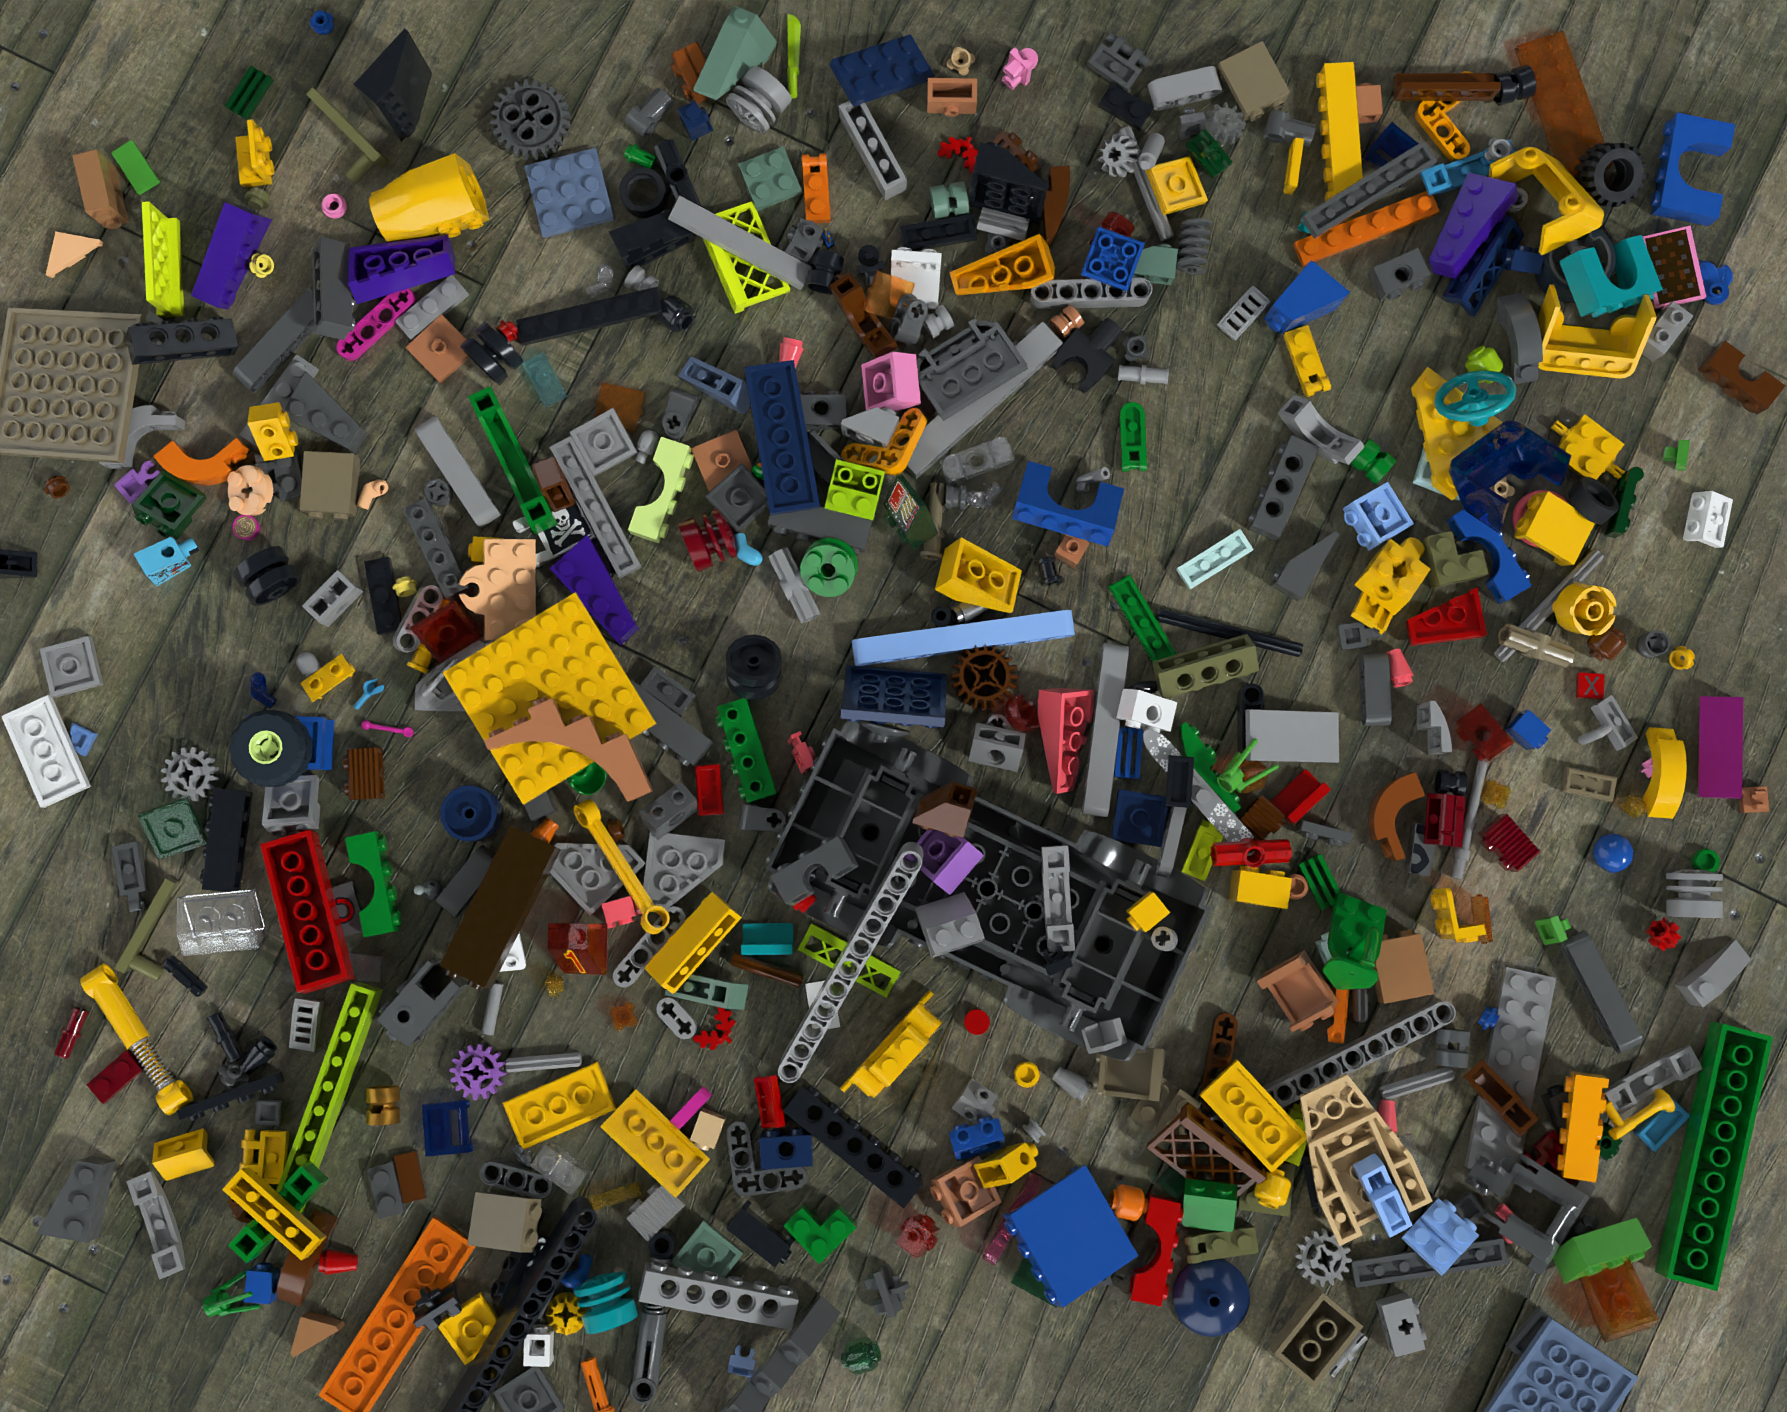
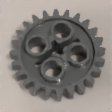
M524 79V84L521 87L517 82H514V90L505 87L508 94L506 96L501 93L498 94L501 103L493 102L498 110L491 111V115L495 120L490 121L493 128H496L493 130L495 137H499L498 142L500 146L505 145L504 148L508 153L513 150L515 157H518L522 152L525 160L529 158L530 154H533L535 160H538V153L542 152L546 158L548 149L555 153V144L564 145L560 137L569 136L565 130L571 128L570 122L567 121L571 118L570 112L566 111L569 109L568 104L563 102V95L561 93L557 94L554 86L549 89L547 82H544L541 87H539L537 79L533 81L532 85H529L527 79ZM539 100L535 106H528L530 101ZM513 114H518V115H519V117H518L516 120H514V121H510V120H509V117H510L511 115H513ZM546 119H553L551 124L543 125ZM527 133L534 134L529 140L523 139Z

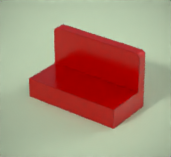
M1305 769L1270 802L1285 815L1284 819L1289 824H1295L1331 789L1325 782L1319 783Z

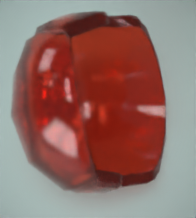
M1016 695L1009 698L1006 703L1005 718L1015 731L1021 733L1038 728L1040 724L1038 709L1032 700H1022L1021 698L1024 695Z

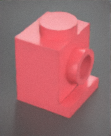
M631 896L601 904L608 929L616 927V921L619 922V925L634 922L633 917L642 914Z

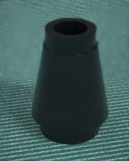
M265 1036L255 1039L239 1064L241 1070L246 1074H252L275 1056L277 1046L271 1039Z

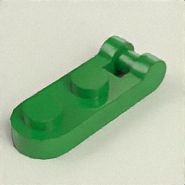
M1129 402L1122 407L1119 413L1121 472H1129L1130 469H1138L1139 472L1147 471L1145 412L1143 407L1137 402ZM1129 453H1138V459L1130 460Z

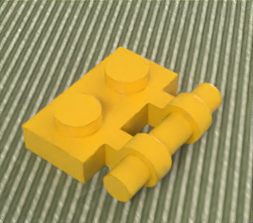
M245 1129L244 1139L241 1140V1148H244L243 1162L240 1163L239 1170L250 1167L267 1184H279L287 1163L289 1131L262 1130L260 1140L255 1139L256 1129ZM254 1149H259L258 1163L253 1162Z

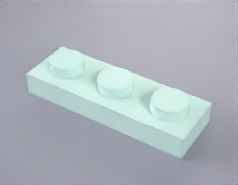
M1241 529L1181 565L1176 571L1187 588L1191 590L1254 549Z

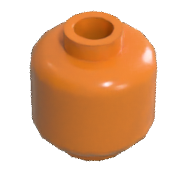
M1120 1184L1110 1192L1108 1204L1117 1218L1137 1221L1142 1214H1146L1148 1199L1144 1197V1192L1141 1188Z

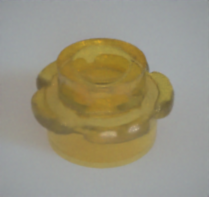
M1630 795L1625 797V801L1621 806L1630 817L1637 819L1640 815L1644 816L1646 814V803L1642 798L1636 795L1634 797Z
M556 973L553 976L546 977L548 997L556 996V998H559V993L564 992L563 978H558Z

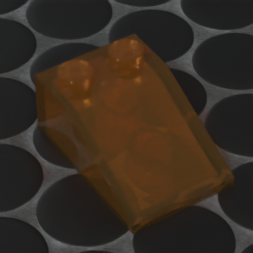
M1630 1260L1623 1261L1624 1264L1613 1269L1608 1267L1592 1276L1586 1275L1579 1278L1592 1318L1604 1343L1651 1329L1659 1320Z

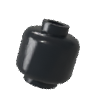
M676 295L662 299L663 313L657 315L658 322L672 332L687 330L694 319L692 307Z

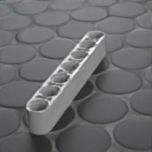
M1103 643L1082 814L1107 817L1109 813L1120 719L1116 717L1125 686L1129 646Z

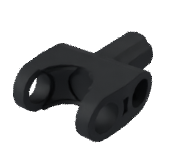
M1105 318L1089 337L1080 329H1076L1061 347L1051 367L1057 370L1061 365L1071 361L1082 364L1086 371V378L1078 390L1083 394L1086 393L1102 379L1115 363L1116 359L1106 351L1122 333L1121 328L1113 320Z

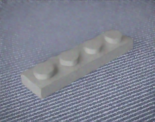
M296 354L260 405L280 402L284 411L304 372H308L314 378L319 369ZM247 423L239 435L257 446Z

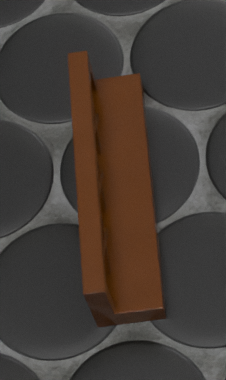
M1396 73L1393 77L1394 101H1492L1501 89V82H1494V73Z

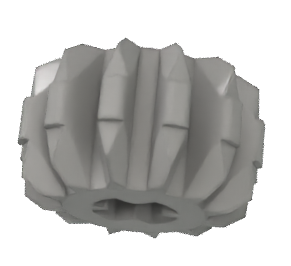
M1114 134L1112 140H1104L1106 147L1099 148L1103 156L1098 160L1104 163L1101 169L1105 172L1109 171V175L1113 177L1117 175L1119 177H1126L1127 171L1130 173L1135 172L1133 164L1139 163L1138 159L1135 158L1141 153L1139 149L1135 148L1137 142L1132 139L1130 140V137L1125 134L1121 137L1118 134Z

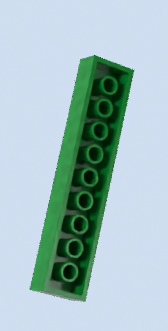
M1710 1021L1701 1061L1703 1069L1698 1074L1655 1268L1656 1273L1666 1278L1718 1291L1773 1041L1772 1036Z

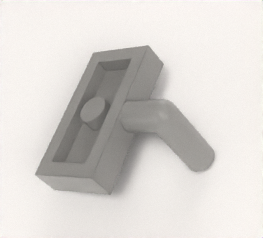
M1610 695L1590 707L1601 726L1580 735L1578 742L1581 745H1585L1607 734L1616 751L1628 746L1638 737L1616 700Z

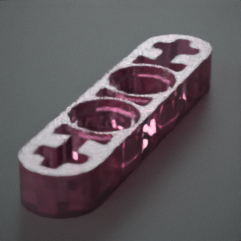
M1031 1172L1009 1208L1008 1213H1011L1035 1197L1044 1178ZM1005 1218L1002 1220L982 1256L984 1261L993 1266L1012 1237L1005 1227Z

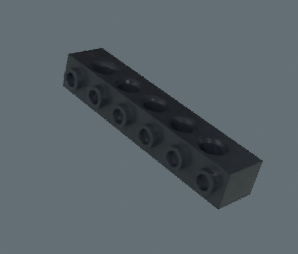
M803 1084L786 1105L783 1112L904 1209L923 1185V1180L920 1178L922 1174L911 1165L908 1168L900 1162L902 1158L893 1150L889 1149L887 1152L880 1146L882 1142L875 1135L869 1133L867 1136L860 1130L862 1126L855 1119L849 1117L847 1120L840 1114L842 1109L834 1102L829 1101L826 1103L821 1099L822 1093L812 1085L807 1087ZM812 1105H817L821 1108L822 1115L818 1118H812L808 1114V1108ZM832 1121L839 1122L842 1126L841 1132L838 1134L830 1133L827 1128L828 1124ZM853 1137L859 1138L862 1142L861 1148L858 1150L850 1149L847 1144L849 1139ZM871 1154H878L881 1156L882 1162L878 1166H872L867 1161L868 1157ZM892 1170H898L901 1172L902 1178L898 1182H891L887 1177L888 1173Z

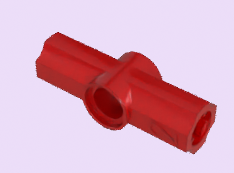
M1248 837L1236 842L1213 843L1210 850L1214 866L1248 865L1253 868L1267 863L1289 862L1292 854L1288 839L1255 841ZM1251 849H1255L1252 855L1247 856V853Z

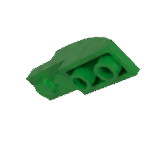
M1182 723L1178 726L1182 756L1194 757L1195 771L1227 807L1235 813L1241 808L1238 804L1240 799L1234 791L1229 793L1222 789L1217 782V778L1220 776L1219 772L1215 769L1213 771L1210 769L1217 762L1214 758L1216 756L1215 751L1209 744L1206 743L1204 745L1198 738L1200 733L1193 724Z

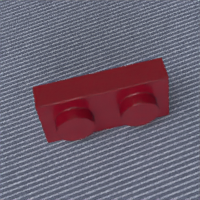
M126 1050L86 1085L98 1100L105 1104L143 1072L144 1067L141 1066L142 1064L139 1063V1060L136 1059L130 1050Z

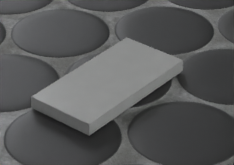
M1245 710L1246 747L1254 738L1258 739L1257 744L1246 757V761L1339 763L1338 712Z

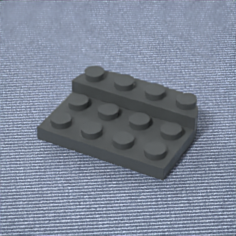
M973 319L968 322L969 327L931 351L928 352L925 348L918 354L919 388L922 389L942 421L1028 369L1027 363L997 322L992 323Z

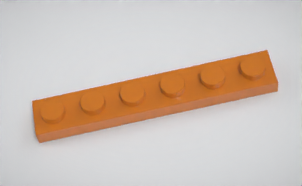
M1427 191L1337 225L1315 239L1311 235L1294 242L1293 247L1301 266L1304 267L1311 260L1313 262L1320 261L1433 217L1440 210L1434 196L1428 195Z

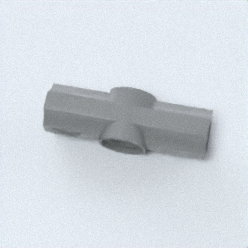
M788 547L768 556L775 573H777L780 579L779 584L787 600H790L801 624L821 615L809 592L810 589L802 580L801 573Z

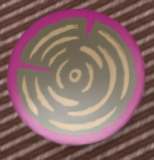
M241 515L233 523V532L240 539L250 541L259 535L260 524L252 516Z

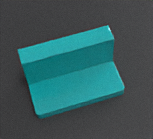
M792 923L743 924L741 955H789L794 953Z

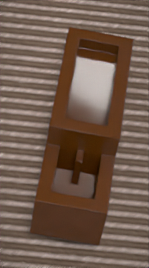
M1070 165L1055 166L1049 169V191H1047L1042 212L1044 240L1049 247L1054 241L1063 220L1069 196Z
M1483 1059L1463 1076L1480 1098L1518 1138L1539 1120L1520 1100L1521 1097Z

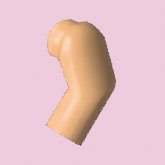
M378 479L366 483L363 486L356 506L368 510L373 498L384 495L388 491L387 482Z

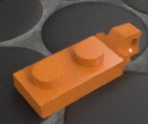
M1332 985V992H1336V998L1339 1002L1334 1008L1335 1013L1330 1016L1334 1017V1024L1327 1029L1328 1042L1345 1043L1349 989L1339 990Z

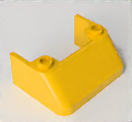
M1525 147L1490 164L1489 177L1515 183L1533 174L1559 203L1558 209L1562 216L1542 227L1539 247L1541 256L1598 229L1602 225L1604 218L1602 208L1559 160L1538 148Z
M1549 284L1537 320L1543 348V362H1539L1538 368L1545 371L1620 379L1632 375L1657 318L1650 296L1644 294L1636 315H1621L1612 322L1609 330L1562 325L1564 315L1560 309L1561 306L1555 285Z

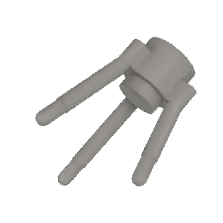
M450 654L444 658L428 680L420 687V690L415 693L420 702L428 709L432 705L438 708L444 702L456 696L454 691L440 698L439 696L442 694V691L437 687L445 677L443 672L456 665L459 661L455 658L443 670L451 659Z

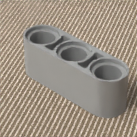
M1215 66L1162 77L1148 84L1154 110H1164L1202 101L1222 93Z
M427 585L417 591L393 636V645L397 650L412 652L419 646L443 599V593L437 586ZM428 589L435 593V600L430 604L424 600V593ZM417 611L422 613L424 618L419 626L412 622V615ZM404 634H409L412 638V643L407 648L402 647L400 644V638Z

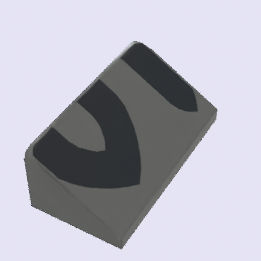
M1411 823L1405 873L1431 877L1435 845L1424 844V824Z

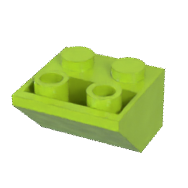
M836 459L824 508L873 520L885 471Z

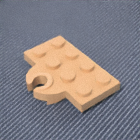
M483 539V564L472 566L461 577L459 585L465 586L471 582L478 585L479 590L475 596L470 597L462 593L459 594V597L466 608L474 613L484 615V640H497L536 616V539Z

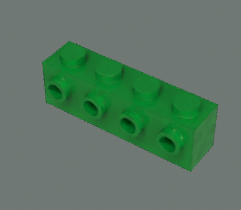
M742 698L717 706L719 713L715 714L718 727H724L726 737L722 739L726 752L731 751L734 761H730L734 776L739 775L741 785H738L741 799H746L747 803L750 804L778 795L748 699Z

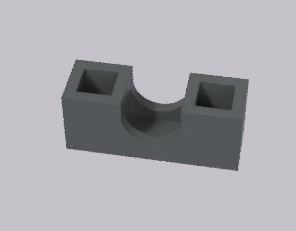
M830 836L820 843L821 846L814 851L812 849L807 850L798 856L799 860L792 864H783L776 869L777 873L772 875L771 878L785 904L794 906L814 894L809 882L810 875L814 869L825 867L829 876L837 880L859 867L844 839L839 836Z

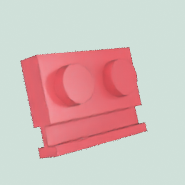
M799 731L792 734L787 743L788 745L792 743L794 749L791 752L800 773L804 774L814 766L813 762L816 755L811 746L807 747L805 742L801 743L800 737L802 733Z

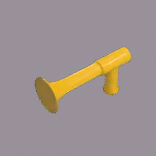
M1655 1089L1654 1100L1648 1106L1623 1121L1614 1108L1612 1101L1606 1102L1605 1112L1615 1126L1608 1133L1613 1140H1617L1658 1111L1665 1110L1672 1113L1675 1111V1104L1667 1092L1662 1089Z

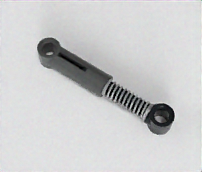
M660 1229L650 1239L648 1244L651 1257L650 1264L654 1261L663 1262L667 1265L671 1264L670 1261L673 1258V1251L677 1244V1238L671 1230ZM659 1238L666 1239L669 1243V1248L665 1250L660 1249L656 1244V1240ZM666 1280V1281H664V1282L662 1283L661 1286H662L663 1288H667V1287H668V1286L666 1285V1284L668 1283V1280ZM649 1303L645 1305L646 1309L641 1310L633 1381L630 1388L632 1399L641 1405L651 1402L658 1391L667 1317L664 1306ZM648 1350H651L649 1368L645 1372ZM647 1383L651 1391L648 1393L641 1392L638 1384Z

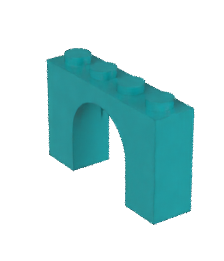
M1642 235L1626 238L1613 245L1616 254L1614 269L1617 274L1618 287L1612 284L1604 273L1595 247L1577 251L1559 261L1581 317L1592 314V317L1595 318L1607 312H1615L1623 307L1626 309L1641 303L1644 294L1649 295L1650 299L1653 300L1655 299L1653 294L1663 290Z

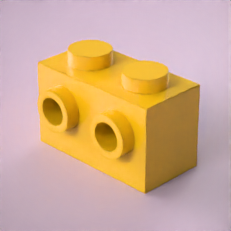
M280 402L249 407L247 423L264 461L293 457L295 446L298 445V437L295 431H291L289 415L287 411L283 412Z

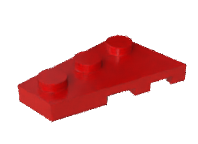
M1478 587L1438 607L1431 608L1408 619L1406 627L1410 646L1485 637L1487 632Z

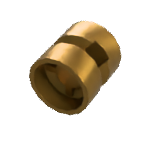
M381 1085L366 1088V1103L370 1104V1107L366 1109V1125L400 1123V1108L396 1106V1103L400 1101L399 1085Z

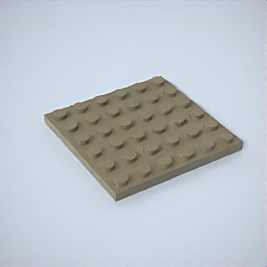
M8 307L0 353V455L124 463L139 364L132 365L125 335L128 327L137 323L146 324L147 317L141 314Z

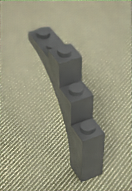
M821 1295L807 1308L792 1330H790L758 1370L716 1412H761L769 1399L783 1388L796 1368L810 1357L840 1315V1312Z

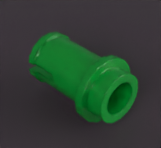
M629 144L624 154L627 162H634L649 169H653L657 160L656 155L638 148L637 144Z

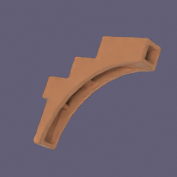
M547 696L532 702L533 707L528 709L532 719L528 720L527 717L518 719L513 722L514 727L505 731L503 727L489 733L490 738L484 740L488 750H495L510 744L529 741L551 742L567 746L588 756L601 766L617 783L627 802L653 791L628 734L614 733L606 737L607 742L603 743L592 717H584L581 714L570 719V725H566L556 700L552 698L548 700Z

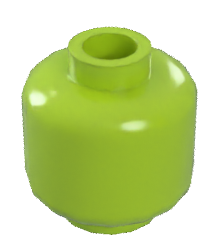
M1480 346L1467 355L1468 360L1465 363V367L1468 372L1483 370L1500 372L1503 369L1502 360L1491 347L1485 348V346ZM1481 380L1478 383L1486 382L1490 384L1494 381Z

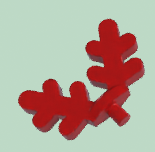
M967 136L966 140H956L953 137H949L950 144L941 142V149L937 151V156L939 158L946 156L947 159H951L953 151L958 156L960 155V147L966 148L967 150L962 153L963 159L968 158L964 162V168H969L970 174H972L978 150L974 149V146L970 144L972 138Z
M718 1007L719 1014L714 1015V1019L720 1020L722 1023L716 1025V1029L724 1031L721 1037L718 1036L716 1030L711 1031V1036L708 1035L706 1030H703L701 1035L693 1037L694 1042L701 1043L700 1048L702 1049L706 1048L708 1043H711L710 1050H715L718 1044L722 1045L724 1041L730 1044L733 1040L728 1036L732 1032L731 1028L736 1024L735 1020H728L732 1015V1011H726L725 1008Z

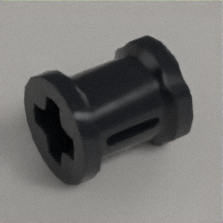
M1048 556L1034 562L1040 572L1041 586H1048L1062 581V576L1058 575L1055 565V556Z

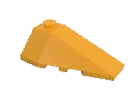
M1038 234L949 273L955 294L968 295L1033 288L1054 279L1055 266L1048 244Z

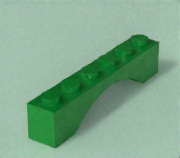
M489 386L469 395L468 398L505 471L522 512L534 534H539L558 525L547 501L540 491L536 477L492 387Z

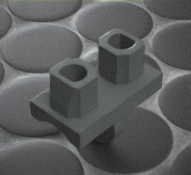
M889 1264L882 1265L864 1279L869 1292L879 1289L881 1297L873 1301L876 1315L887 1314L888 1318H892L897 1315L898 1311L903 1309L902 1301L906 1300L904 1291L909 1289L910 1285L908 1281L901 1282L898 1274L892 1276Z

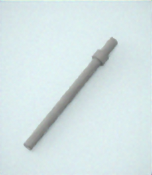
M1484 732L1463 824L1462 847L1455 848L1453 856L1455 864L1451 878L1462 880L1465 863L1469 861L1471 853L1468 849L1495 735L1491 732Z

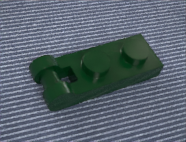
M1633 467L1625 471L1619 479L1615 495L1619 509L1609 518L1605 536L1616 538L1627 532L1630 526L1629 512L1636 502V495H1634L1636 484L1644 477V472L1640 467Z

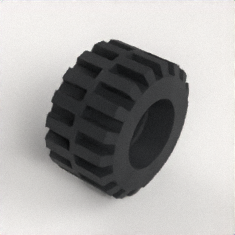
M1599 143L1595 145V148L1587 149V155L1580 157L1579 161L1581 164L1576 165L1575 171H1578V175L1574 176V178L1599 206L1619 207L1621 204H1628L1630 198H1636L1638 196V189L1642 190L1644 184L1641 182L1642 179H1646L1647 174L1643 173L1646 163L1641 162L1644 157L1641 153H1636L1638 149L1634 146H1629L1626 143ZM1612 161L1616 167V178L1614 183L1607 188L1604 183V171Z

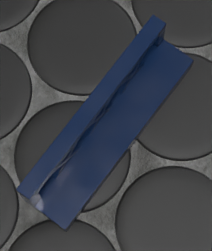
M1504 216L1500 223L1497 222L1490 231V236L1477 248L1476 254L1457 279H1452L1442 295L1446 302L1460 304L1468 315H1476L1505 268V264H1503L1505 250H1516L1517 245H1519L1524 237L1523 232L1512 217ZM1512 232L1514 236L1508 244V235ZM1500 251L1499 261L1495 264L1496 255ZM1487 271V280L1483 285V276ZM1473 292H1475V300L1471 305L1468 300Z

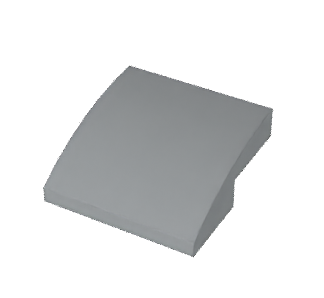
M1428 701L1417 705V730H1427L1428 755L1452 752L1449 728L1437 702Z

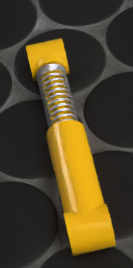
M102 963L80 978L82 988L90 997L95 999L126 1049H132L131 1051L134 1052V1055H138L136 1059H140L139 1063H142L141 1066L144 1067V1070H147L146 1074H150L149 1078H152L151 1082H154V1086L158 1090L156 1101L161 1110L171 1116L177 1112L176 1110L183 1108L193 1101V1094L187 1084L182 1080L176 1081L173 1075H169L171 1072H168V1068L164 1067L166 1064H162L164 1060L160 1061L161 1056L158 1057L159 1053H155L156 1049L152 1048L154 1045H150L151 1041H147L150 1033L118 986V978L115 972L107 964Z

